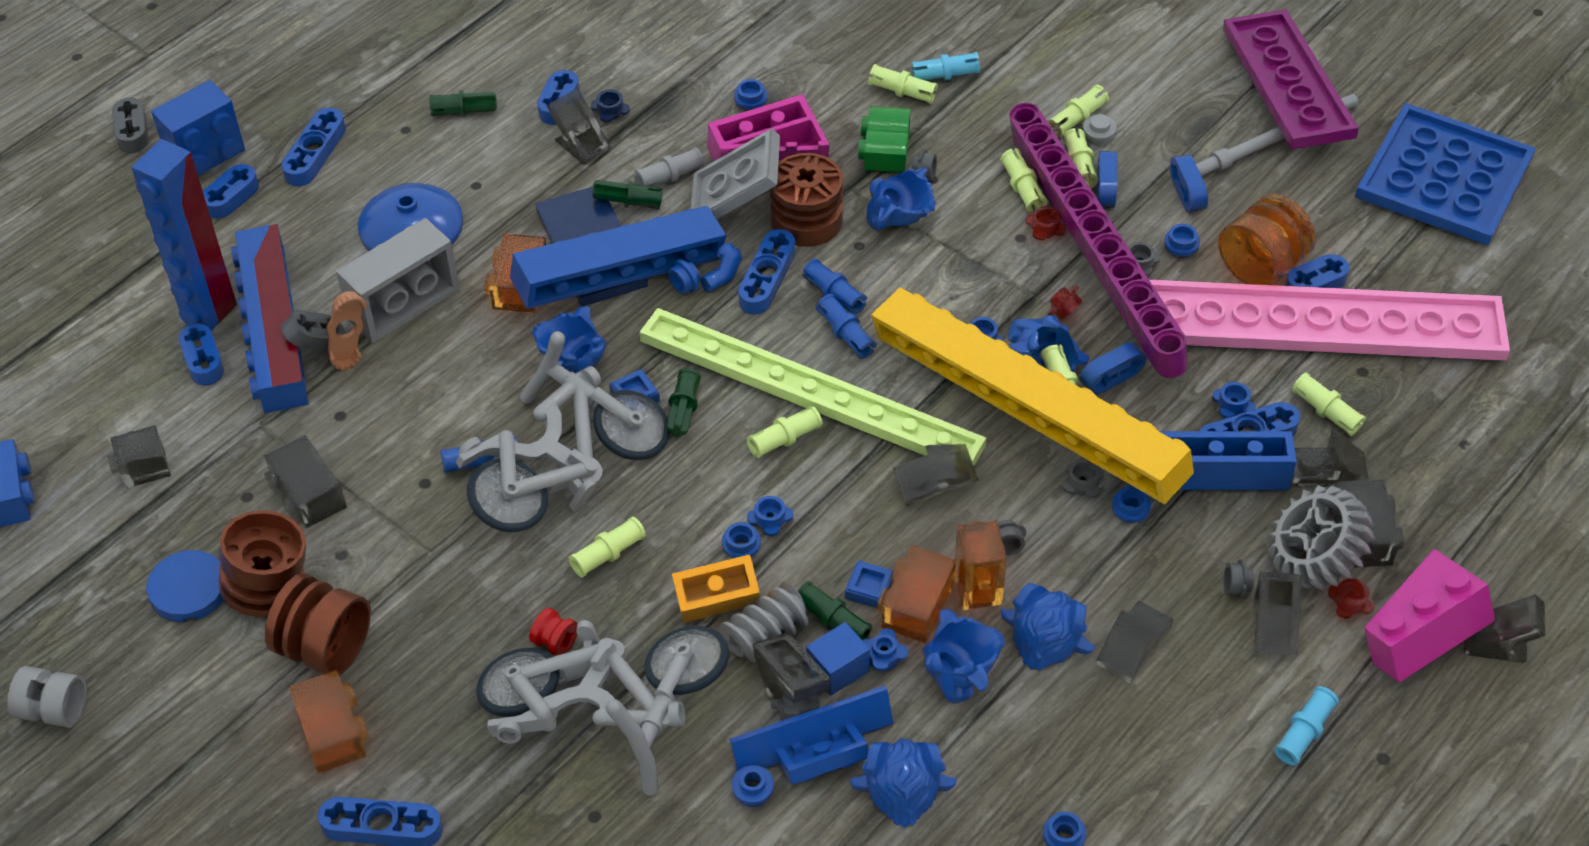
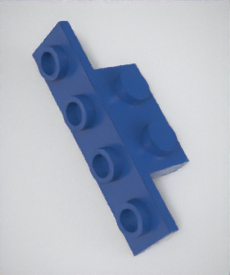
M881 686L730 738L736 771L749 765L768 768L779 764L793 785L813 780L818 775L838 768H847L858 761L867 759L869 749L862 734L894 724L888 690L885 686Z

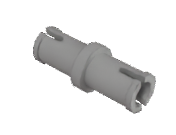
M696 147L674 157L667 155L660 158L658 163L635 170V182L638 185L649 187L666 181L672 183L678 181L681 175L702 169L704 167V159Z

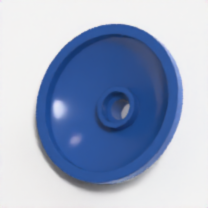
M424 183L399 184L380 192L364 206L358 220L360 239L365 248L370 251L377 245L404 231L407 227L427 218L453 245L459 237L463 226L461 207L449 192L437 186Z

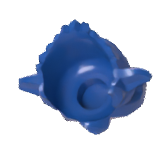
M924 167L916 171L909 169L886 180H881L882 178L880 177L873 180L869 187L872 198L867 206L866 218L868 224L877 231L889 226L902 227L916 223L920 218H926L928 213L935 211L937 203L934 200L933 189H931V183L928 182V178L925 177L928 169Z
M580 306L574 314L571 312L561 313L552 320L537 323V326L533 327L532 332L539 352L543 356L547 351L551 335L556 331L562 332L565 336V343L558 364L575 374L588 366L595 367L600 362L607 343L597 333L590 320L591 309L586 306Z
M1053 315L1040 319H1016L1009 328L1008 339L1011 342L1008 345L1009 348L1023 356L1028 355L1044 368L1046 367L1040 352L1046 347L1056 344L1063 346L1071 372L1075 371V365L1088 364L1090 357L1079 349L1077 343L1070 336L1068 326L1061 324Z
M1028 583L1012 601L1016 609H1001L1002 619L1013 626V640L1016 643L1017 649H1019L1020 656L1023 657V663L1025 665L1028 664L1031 670L1035 667L1037 670H1042L1044 666L1047 667L1050 664L1064 662L1067 657L1070 658L1073 651L1086 655L1092 653L1095 649V645L1090 643L1083 635L1087 630V625L1085 624L1087 606L1071 599L1066 593L1061 591L1049 592L1043 586Z
M949 608L940 610V626L937 628L934 638L922 648V654L925 659V668L932 678L936 680L947 701L960 703L973 696L975 686L980 692L985 691L988 685L987 674L992 669L1002 647L1005 646V641H1003L1005 636L999 634L998 629L984 626L981 622H976L972 617L966 619V616L958 618Z
M900 738L894 744L888 742L872 743L867 755V761L862 767V770L866 773L850 780L853 789L869 792L873 805L879 807L881 812L886 813L888 818H892L894 824H901L905 828L909 824L912 826L916 824V819H919L922 813L927 812L928 808L932 807L937 792L951 790L957 781L953 777L942 774L946 767L942 762L937 744L915 743L912 740Z

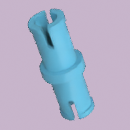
M973 52L971 54L948 57V54H942L938 59L912 61L913 77L922 80L943 78L944 81L951 80L952 76L980 73V63L977 61L979 58L978 53Z
M1316 687L1303 709L1294 713L1290 719L1291 727L1280 744L1274 749L1275 755L1282 762L1296 766L1312 740L1319 739L1324 730L1322 725L1339 702L1334 692L1326 687Z

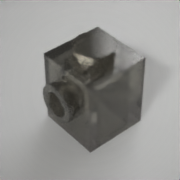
M156 425L111 437L114 453L107 454L113 476L121 475L126 489L171 476L165 449Z

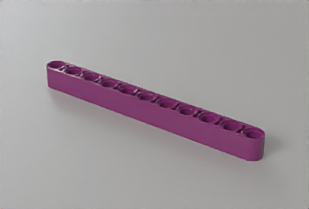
M1032 103L1015 105L1009 113L1014 144L1020 149L1022 157L1029 168L1035 171L1040 186L1156 372L1165 378L1181 376L1188 368L1187 342L1184 333L1039 108Z

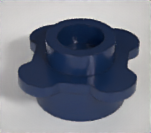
M604 90L591 102V109L599 113L600 120L603 122H611L620 115H627L630 112V106L623 103L622 94L616 90Z

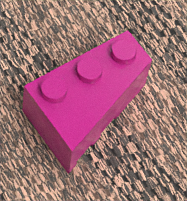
M803 94L708 123L707 149L713 161L769 129H774L780 135L778 162L785 157L798 153H815L826 157L829 156L830 145Z
M1433 549L1364 627L1373 664L1399 683L1494 622L1495 617L1488 584L1436 549Z

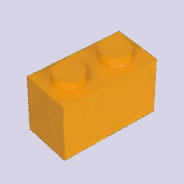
M750 554L672 574L683 623L742 609L747 605H755V601L760 597Z

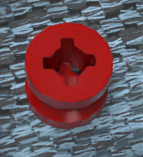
M550 607L546 608L537 616L532 624L529 641L538 647H548L549 653L554 656L567 653L577 638L576 630L578 623L570 618L562 619L559 616V612Z

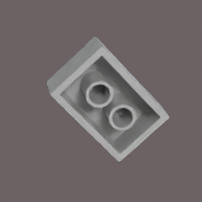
M427 218L407 227L404 231L336 270L341 294L347 291L356 292L367 303L368 308L362 309L363 329L361 333L371 343L376 342L460 290L451 241Z

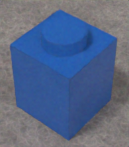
M844 622L806 646V674L814 685H821L832 696L870 671V649L851 627Z

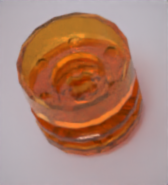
M1272 193L1262 196L1243 214H1240L1219 233L1218 247L1226 267L1237 279L1245 284L1273 285L1314 250L1316 235L1308 215L1297 203L1286 196Z

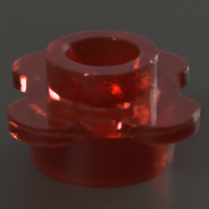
M1039 207L1033 214H1029L1026 217V224L1031 226L1033 230L1032 236L1036 240H1045L1054 235L1062 236L1066 232V226L1060 223V213L1053 207Z
M1075 285L1069 291L1066 287H1063L1056 292L1049 300L1052 305L1047 315L1056 314L1063 320L1076 310L1082 303V299L1076 294L1079 287Z
M1345 579L1339 583L1338 587L1332 585L1328 590L1329 598L1333 599L1337 606L1336 614L1341 618L1349 619L1352 615L1358 613L1370 614L1374 610L1375 604L1369 599L1370 591L1368 586L1358 579Z

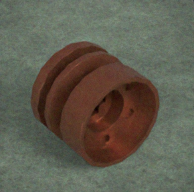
M798 153L785 157L778 162L777 186L770 189L771 226L773 230L783 229L791 232L795 237V245L799 247H814L827 243L837 236L843 226V173L834 161L826 156L815 153Z
M260 510L246 512L233 518L223 529L219 549L218 585L221 597L230 608L243 615L259 618L268 617L274 600L284 585L295 575L304 573L306 540L300 526L293 519L282 513Z
M308 574L295 575L278 593L269 611L265 625L267 649L295 662L303 660L304 665L328 676L335 677L341 675L351 666L365 642L371 619L369 601L342 588L333 590L332 585L322 580L319 581Z

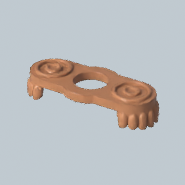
M347 291L337 296L333 302L331 320L327 325L329 359L337 370L341 369L342 371L355 367L356 363L360 361L359 358L362 357L357 347L359 335L363 329L362 309H367L368 306L366 301L353 291ZM345 320L354 321V327L350 332L343 335L336 333V327L339 323Z

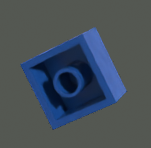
M211 80L151 110L159 138L190 151L198 176L245 151L233 103Z

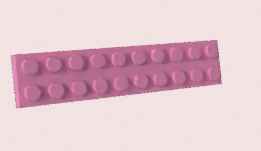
M1150 280L1184 333L1187 345L1507 361L1510 353L1502 296Z

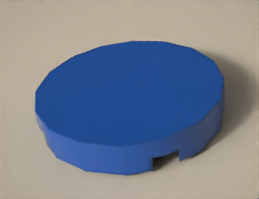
M184 550L166 557L155 566L148 577L146 590L152 608L161 617L174 622H185L184 619L192 617L197 620L209 615L223 601L218 585L220 561L214 555L200 550Z

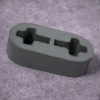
M133 97L117 101L113 106L112 114L114 134L119 148L127 153L141 151L148 145L149 141L147 118L140 100ZM131 113L132 117L127 118V114ZM134 132V136L130 137L129 133Z
M296 310L282 323L281 330L285 338L297 347L328 351L329 336L327 334V325L331 320V316ZM339 323L336 327V333L343 335L346 334L345 329Z

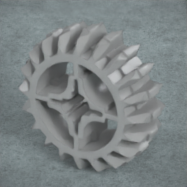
M1318 485L1312 494L1310 491L1303 489L1302 498L1299 500L1290 498L1291 506L1287 510L1279 509L1280 520L1270 522L1275 532L1266 536L1269 544H1271L1267 551L1273 559L1274 567L1290 583L1298 584L1307 590L1314 586L1316 589L1318 588L1323 591L1327 582L1338 587L1339 578L1344 576L1352 579L1350 570L1354 566L1363 567L1360 559L1361 556L1371 554L1367 543L1375 539L1373 532L1370 530L1374 524L1368 515L1365 505L1360 500L1357 501V498L1346 490L1341 491L1340 488H1336L1333 485L1328 489ZM1334 516L1342 517L1343 523L1336 524ZM1305 551L1307 553L1306 559H1299V552Z

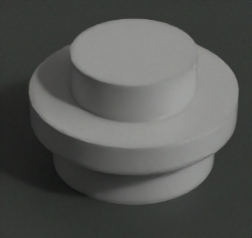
M1103 114L1092 115L1085 119L1083 123L1086 139L1091 144L1105 145L1116 134V122L1109 116Z

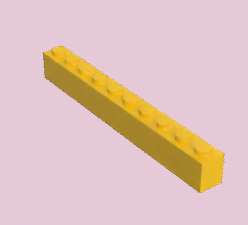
M899 287L871 314L877 338L1164 505L1194 474L1191 449L1183 441L1176 438L1171 439L1162 434L1151 423L1137 420L1128 415L1120 406L1116 404L1110 405L1098 398L1090 389L1076 386L1069 382L1061 373L1057 371L1051 372L1039 365L1032 357L1017 353L1010 349L1002 340L990 338L983 334L975 325L965 324L956 319L948 310L939 309L931 305L917 293L912 294Z

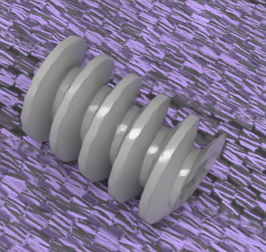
M782 581L780 588H772L767 596H760L755 601V605H747L743 609L742 614L735 613L730 618V623L722 622L719 626V633L726 639L729 650L737 657L745 656L749 661L755 663L759 659L756 647L764 654H768L771 651L769 638L776 645H781L784 642L781 630L792 637L796 634L794 621L802 628L808 626L809 622L805 614L806 607L796 588L788 581Z

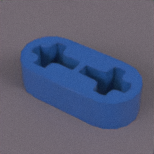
M560 70L549 77L537 102L539 118L542 122L550 125L560 124L569 116L580 92L578 76L574 72Z
M1099 151L1097 200L1102 207H1115L1117 196V152Z
M1189 154L1172 157L1170 160L1171 179L1185 210L1192 212L1206 209L1208 205L1207 189L1194 159Z
M246 164L235 165L204 189L203 194L211 218L228 216L258 190L259 184L254 168Z
M1336 254L1321 256L1291 269L1287 275L1285 286L1341 288L1346 283L1349 264L1346 259Z
M199 323L186 326L179 334V342L191 378L199 385H211L219 381L223 376L224 368L211 330L208 326ZM200 339L202 346L195 348L193 341ZM207 360L209 368L202 369L200 362Z
M1133 342L1125 343L1087 364L1080 374V382L1095 395L1101 394L1136 375L1145 365L1146 355Z

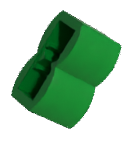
M870 106L869 116H862L861 136H866V139H859L858 159L864 160V170L904 172L906 170L911 109Z

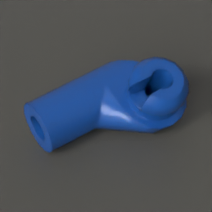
M724 243L719 247L717 256L722 260L719 268L700 278L701 285L706 292L710 293L734 279L742 260L740 249H735L732 243Z

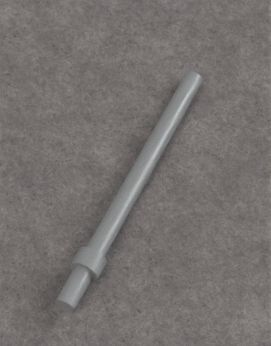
M1354 94L1341 98L1348 110L1358 105V99ZM1279 127L1228 150L1221 148L1211 153L1208 159L1196 163V166L1201 176L1214 170L1220 172L1231 167L1234 161L1281 141L1285 137Z

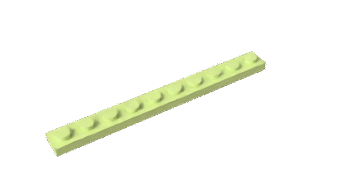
M659 308L656 309L639 332L640 342L807 408L811 405L818 410L819 414L969 474L986 447V437Z

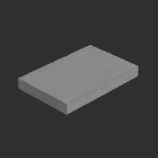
M769 129L695 172L691 209L708 206L715 218L718 219L777 186L780 135L774 129Z

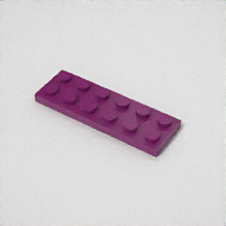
M1286 9L1224 19L1223 31L1291 150L1357 138L1359 127Z

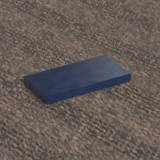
M592 187L535 203L536 212L551 244L621 227L610 202L592 197ZM645 278L576 297L580 306H586L648 287V279Z

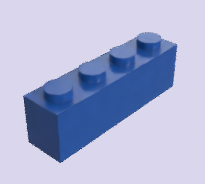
M1159 431L1171 439L1176 438L1183 441L1191 449L1194 474L1179 490H1290L1297 463L1292 431Z

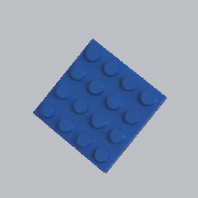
M1405 103L1359 183L1355 198L1489 246L1533 159L1536 148Z

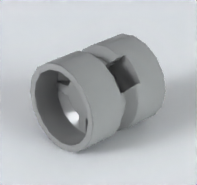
M23 666L16 672L10 684L7 700L9 714L12 718L34 722L42 719L45 724L71 728L81 717L85 706L86 681L83 676L63 672L52 674L50 670Z

